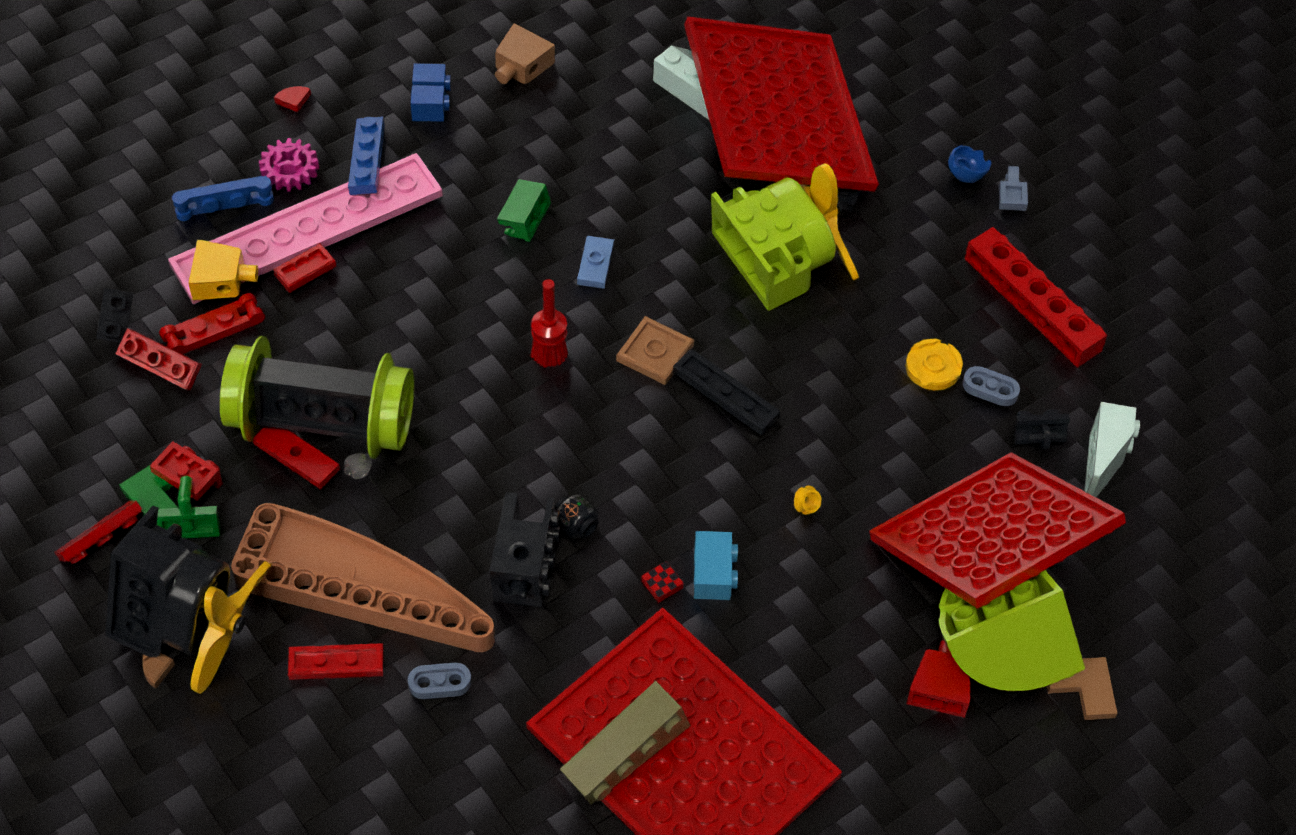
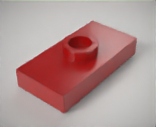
M319 243L274 268L273 271L275 277L290 293L335 268L336 260Z

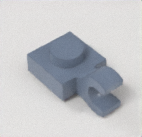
M1008 166V174L1005 175V181H1000L999 209L1026 211L1028 206L1027 182H1019V166Z

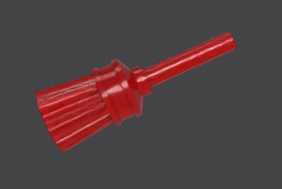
M551 279L543 281V310L537 312L531 321L533 343L530 356L540 366L543 365L544 368L548 366L555 367L557 364L561 365L568 355L565 341L567 337V319L560 311L555 310L554 281Z

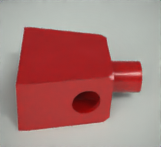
M942 640L938 651L932 649L925 651L910 687L906 704L965 718L970 702V676L959 667L947 648L945 640Z

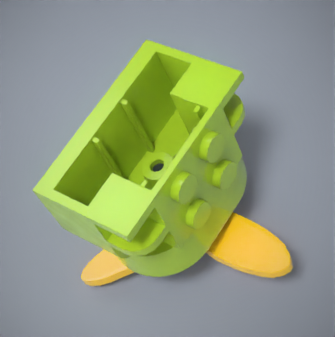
M824 163L815 167L810 187L799 184L792 178H784L761 189V191L752 190L745 192L742 187L733 189V199L725 203L717 192L711 194L712 234L768 311L807 292L811 284V271L832 261L835 257L836 249L852 280L859 278L854 263L838 231L837 214L842 212V208L838 201L836 177L828 164Z

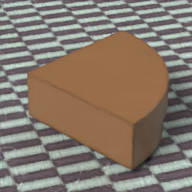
M162 653L158 657H148L145 655L142 657L144 675L149 684L157 688L175 665L174 660Z

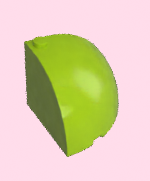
M1046 570L978 609L945 588L939 603L940 618L938 619L943 638L959 667L977 682L999 690L1025 691L1048 686L1085 670L1063 590Z

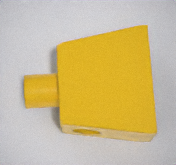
M197 240L188 282L192 300L237 297L242 281L257 282L258 265L244 264L242 250L238 247Z

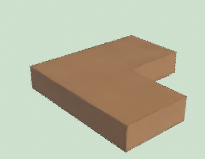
M1106 657L1082 658L1085 670L1074 674L1070 678H1065L1047 686L1048 694L1079 692L1084 720L1116 718L1117 716Z

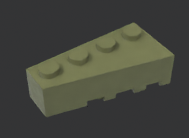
M655 681L562 766L560 770L590 804H593L595 801L603 800L615 785L628 777L635 769L691 725L682 707Z

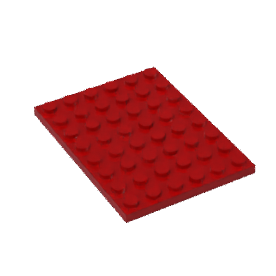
M687 16L684 26L725 177L778 182L784 178H792L799 184L811 185V178L815 167L825 163L832 168L835 174L837 188L875 192L879 183L830 34Z
M663 607L526 722L527 729L565 765L655 681L659 683L682 707L691 726L635 769L628 777L615 785L611 792L601 800L635 835H779L842 775V771Z

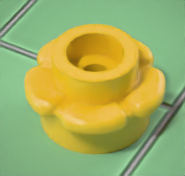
M813 486L800 487L795 493L794 507L798 512H802L805 515L814 513L821 506V495Z

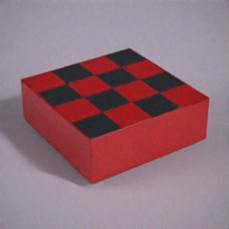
M667 561L641 576L642 583L658 603L680 591L684 586L683 581Z

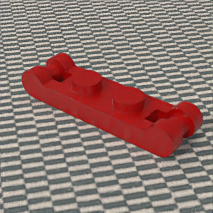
M246 293L235 302L175 326L165 325L160 329L159 335L163 342H167V347L185 354L255 326L265 319V315L262 309L256 306L257 300L252 293ZM247 311V314H245V315H243V316H240V315H239V314L244 313V312Z

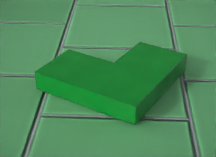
M150 465L119 484L121 491L130 501L138 502L142 508L140 513L143 516L152 506L158 507V509L178 508L165 493L173 485L153 474L150 470Z

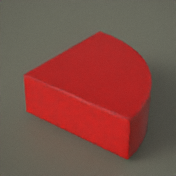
M302 86L289 87L278 92L274 96V101L278 105L298 112L311 96V90Z

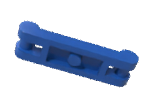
M259 176L178 191L173 194L172 201L176 207L175 214L177 219L187 221L192 215L211 213L218 210L238 208L256 203L268 206L273 203L274 196L271 190L270 178Z

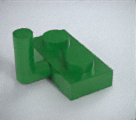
M182 476L178 493L179 508L158 509L157 525L167 530L172 524L176 523L182 527L183 538L219 537L220 522L217 506L191 507L192 478L190 476Z

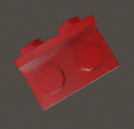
M174 441L150 465V470L153 474L178 489L181 477L190 476L192 478L191 497L197 501L212 485L220 488L223 484L220 468L213 461L201 459L190 447H182Z

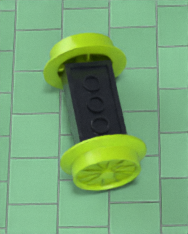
M259 336L252 346L236 344L229 352L221 381L220 417L224 426L240 428L243 439L248 442L253 441L261 426L367 440L369 457L376 459L383 448L401 451L405 444L413 409L414 373L412 368L395 366L392 355L389 353H385L382 356L376 373L271 359V349L267 337Z

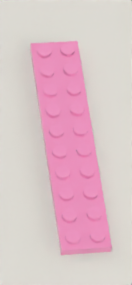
M415 153L380 168L377 193L350 195L347 182L209 242L240 248L244 264L258 265V276L319 243L327 247L443 196L442 188L419 155ZM196 247L168 259L170 267L193 304L202 301L192 300L188 283Z

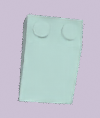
M1105 402L1100 403L1089 437L1084 491L1097 497L1122 465L1126 453L1131 454L1134 437L1137 438L1140 428V420H1135L1136 408Z

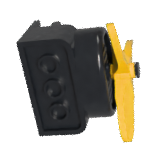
M152 506L111 552L105 636L148 657H158L167 645L187 655L198 653L190 685L194 692L202 694L211 684L230 645L233 632L239 634L244 628L247 617L241 615L249 595L262 580L272 564L264 561L238 592L227 597L230 580L229 565L225 561L202 551V546L183 538L180 525L174 523L167 530L158 526V507Z

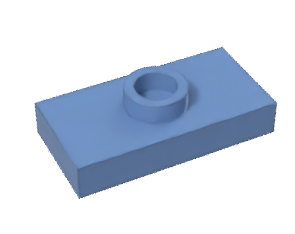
M587 236L577 277V285L605 289L614 248L613 239Z

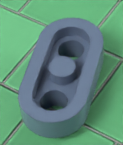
M980 366L971 367L965 372L963 387L967 393L1000 406H1010L1017 401L1020 386L1015 379Z
M461 663L421 665L409 673V691L419 699L461 696L471 686V674L469 669ZM453 680L461 681L458 685H452L450 683ZM423 682H427L430 684L426 688H421L419 686Z

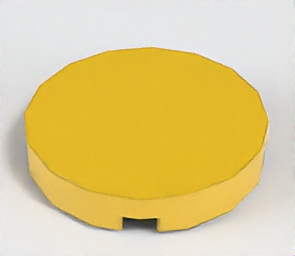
M925 339L911 347L907 355L905 367L907 375L918 386L933 391L945 390L953 386L960 378L963 361L961 354L953 345L949 343L946 345L938 339Z

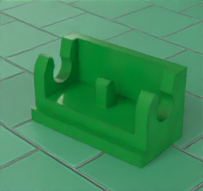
M518 179L497 217L499 224L513 228H506L504 234L524 239L527 242L531 241L551 204L546 184Z

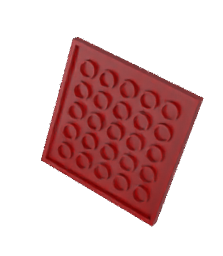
M1011 452L869 530L871 541L978 609L989 604L1007 591L1013 590L1028 579L1039 575L1054 564L1063 561L1066 557L1080 549L1086 548L1099 538L1112 533L1115 529L1124 525L1126 519L1124 512Z

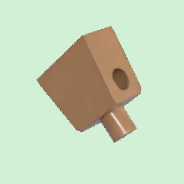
M514 23L495 52L496 79L502 84H507L511 78L523 84L529 83L555 63V44Z

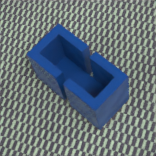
M414 64L411 92L412 121L444 122L445 111L450 110V95H446V91H451V75H446V65Z

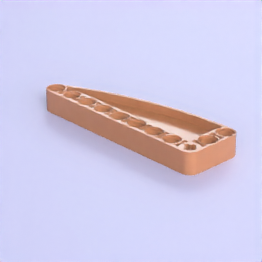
M272 503L259 505L253 512L232 560L231 569L236 587L239 590L264 561L272 564L251 594L475 652H486L495 643L494 622L492 618L438 576L400 553L366 536L291 508ZM267 521H273L272 523L264 524ZM256 546H263L259 549H253ZM276 578L281 579L277 582H270L271 580ZM302 586H310L308 589H299ZM333 593L339 594L336 597H329V595ZM360 601H368V603L363 605L357 604ZM391 608L398 609L395 612H387V610ZM418 616H427V618L423 620L415 619ZM449 623L457 624L455 627L451 628L445 626ZM477 631L487 632L484 635L474 634Z

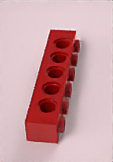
M992 227L968 242L965 260L1077 368L1102 352L1107 338L1103 328L1095 324L1081 307L1075 305L1061 288L1056 287L1042 270L1037 269L1024 253L1019 252L1005 235L1000 234Z

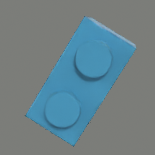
M696 531L694 545V599L730 600L731 589H737L738 570H732V562H737L738 544H732V532Z

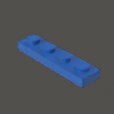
M383 117L358 118L356 121L348 182L350 195L377 193L385 128Z

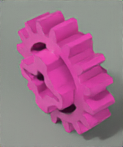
M287 138L286 143L282 144L280 140H277V146L268 145V152H261L262 160H259L261 176L270 178L271 185L275 183L276 190H280L283 186L286 187L287 192L291 191L292 186H296L300 190L301 183L304 182L310 185V177H317L316 170L319 169L316 151L311 150L309 143L302 146V140L298 139L296 143H292L291 138Z

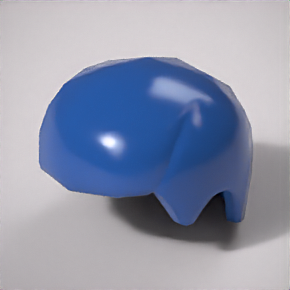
M964 145L954 148L950 152L948 160L951 173L957 180L965 183H975L981 180L988 173L992 164L991 160H984L982 150H973L971 147Z

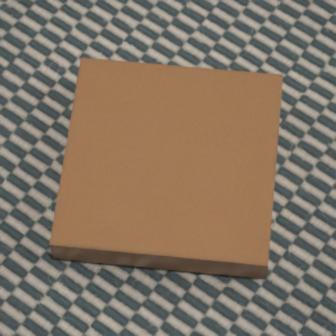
M645 316L616 355V361L666 385L674 374L673 366L694 346V339Z

